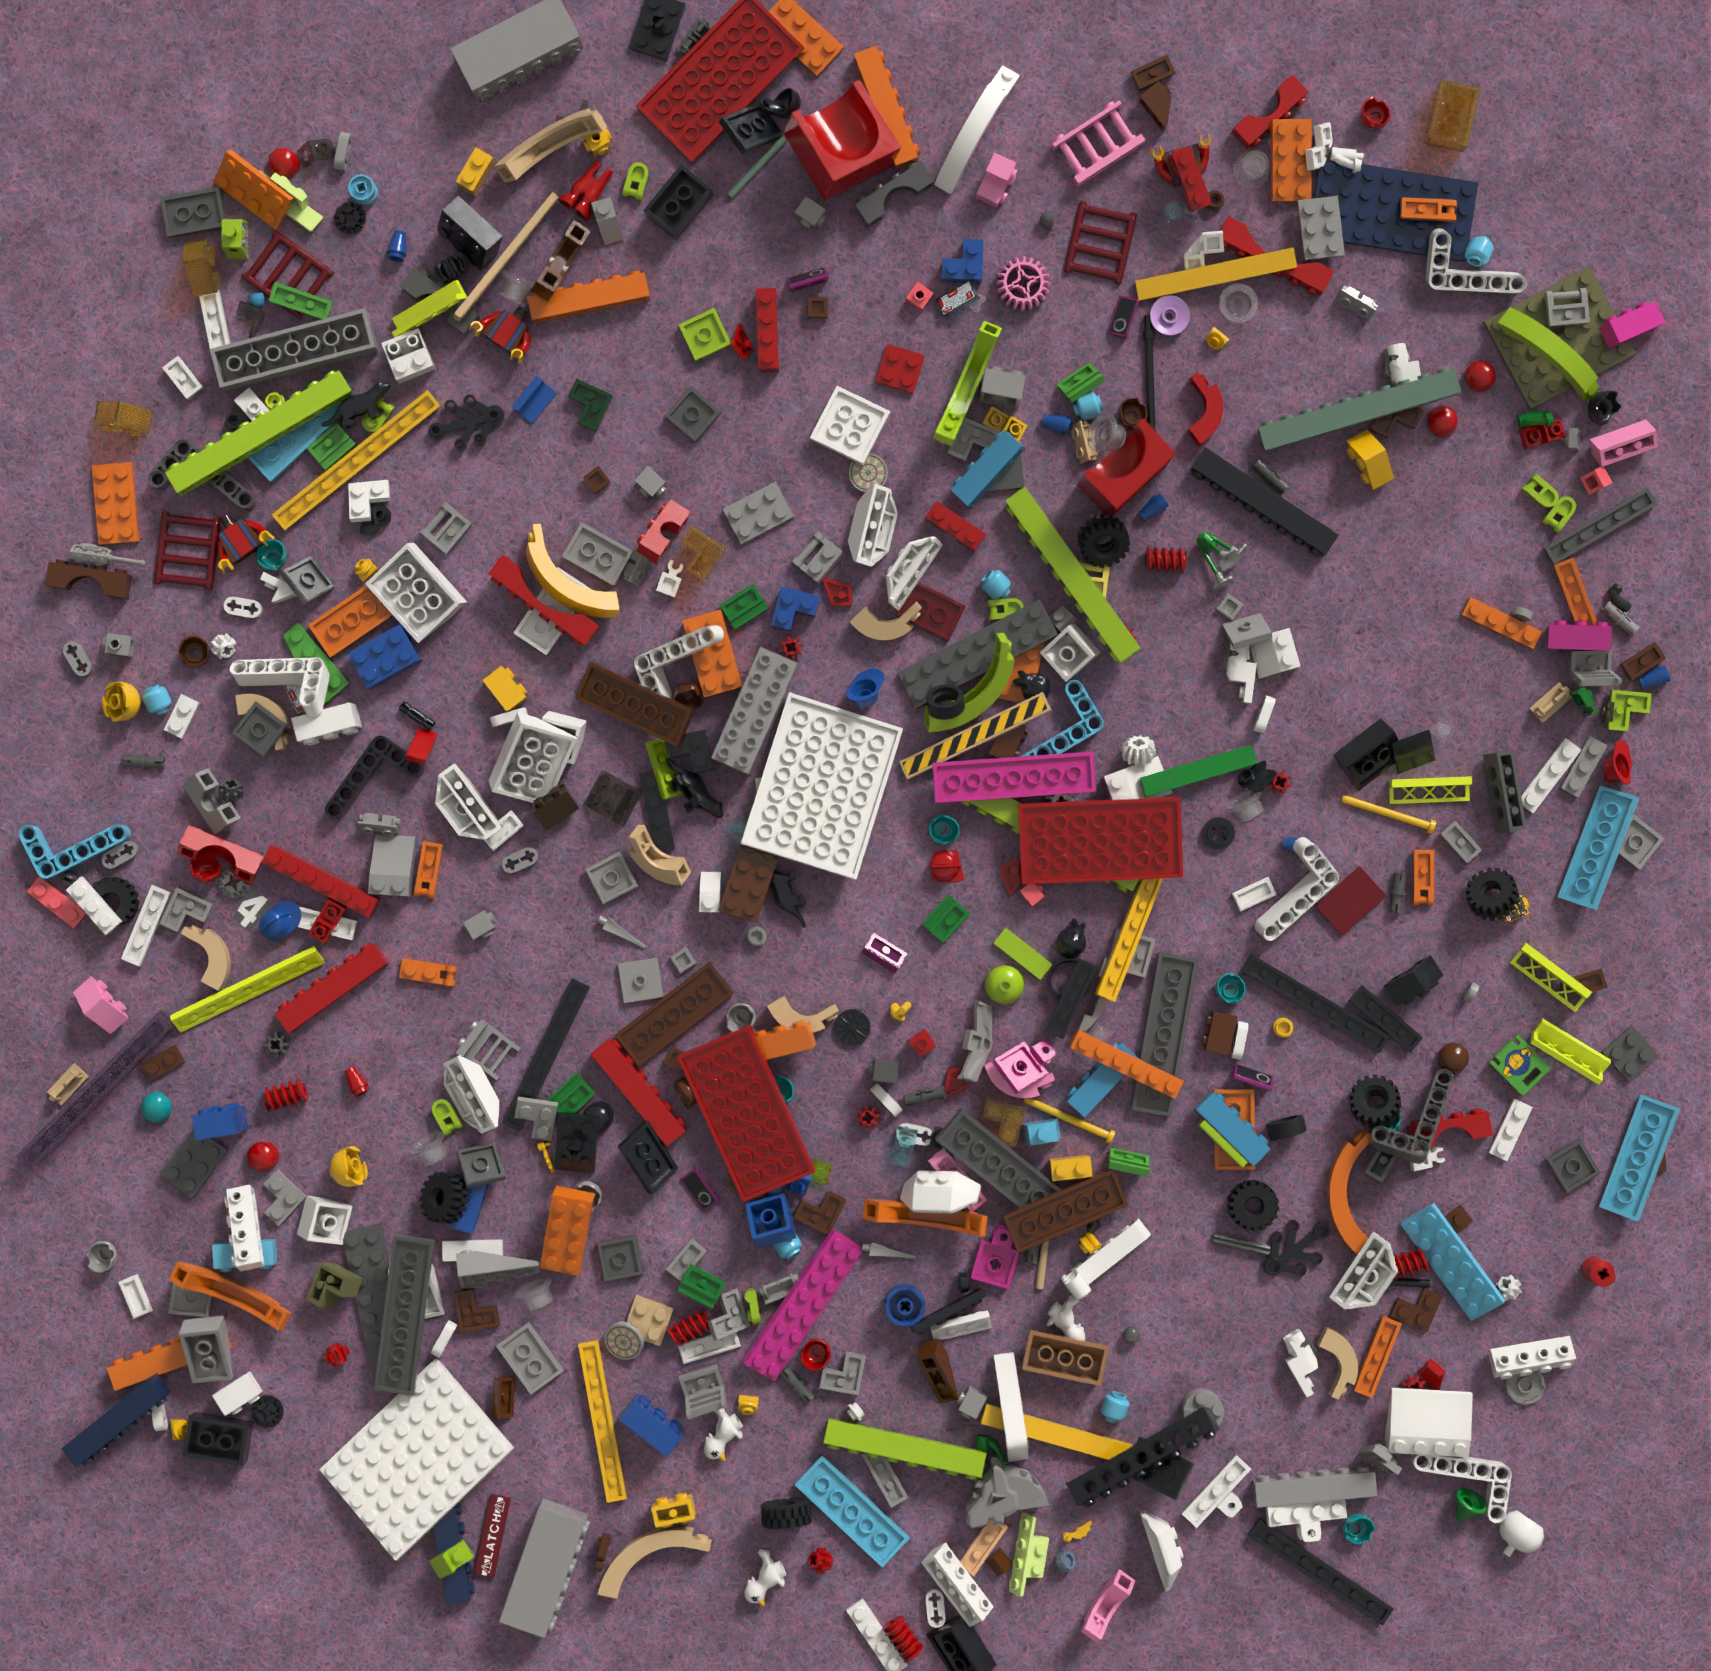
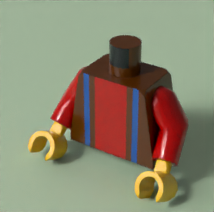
M1208 133V138L1205 141H1201V134L1198 135L1200 146L1198 143L1190 145L1201 175L1205 173L1209 161L1208 145L1211 143V137ZM1158 145L1159 151L1157 154L1151 148L1149 152L1155 158L1154 163L1157 174L1167 183H1171L1173 187L1182 185L1179 177L1173 172L1168 156L1190 146L1164 152L1163 148Z
M520 306L517 307L513 315L506 310L495 312L480 321L472 322L469 327V331L471 329L477 330L475 332L476 337L483 331L484 337L511 354L510 360L518 357V364L522 363L523 356L530 348L531 333L529 332V327L522 322L528 312Z
M230 514L224 516L220 522L225 530L218 534L220 538L218 541V557L220 561L218 567L224 574L227 567L233 570L232 564H239L258 551L260 546L264 544L268 546L267 539L272 538L274 540L275 537L263 525L252 520L244 521L243 519L235 522Z

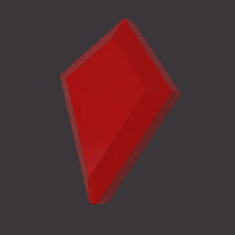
M739 324L736 326L730 347L743 361L754 349L742 325Z
M827 578L822 580L832 607L852 606L851 585Z
M1016 857L999 868L1008 896H1012L1022 881L1021 863Z
M963 1067L948 1069L945 1083L947 1098L971 1087L970 1082L957 1079Z
M1429 1359L1418 1372L1431 1390H1440L1446 1371L1432 1359Z

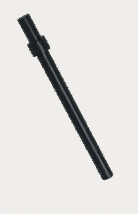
M1144 315L1143 340H1145L1147 423L1156 431L1153 363L1155 332L1152 331L1150 315Z

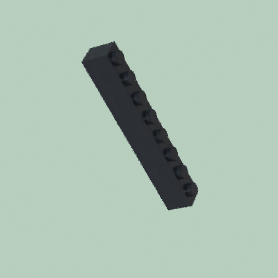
M1206 447L1190 469L1193 471L1192 475L1201 481L1205 479L1210 482L1209 486L1218 492L1222 490L1226 493V498L1232 502L1239 501L1243 504L1242 508L1249 513L1254 511L1260 515L1259 519L1266 524L1271 522L1277 526L1276 530L1283 535L1289 534L1293 537L1292 541L1300 546L1306 545L1310 548L1309 552L1316 557L1320 555L1324 557L1339 536V534Z

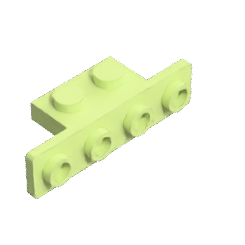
M260 171L294 197L286 215L309 232H312L323 220V217L308 206L306 193L302 189L291 185L290 181L284 176L274 173L270 178Z
M1028 1513L1021 1514L1015 1557L1012 1564V1575L1009 1582V1592L1018 1597H1023L1026 1577L1043 1578L1049 1543L1048 1537L1034 1535L1036 1517Z

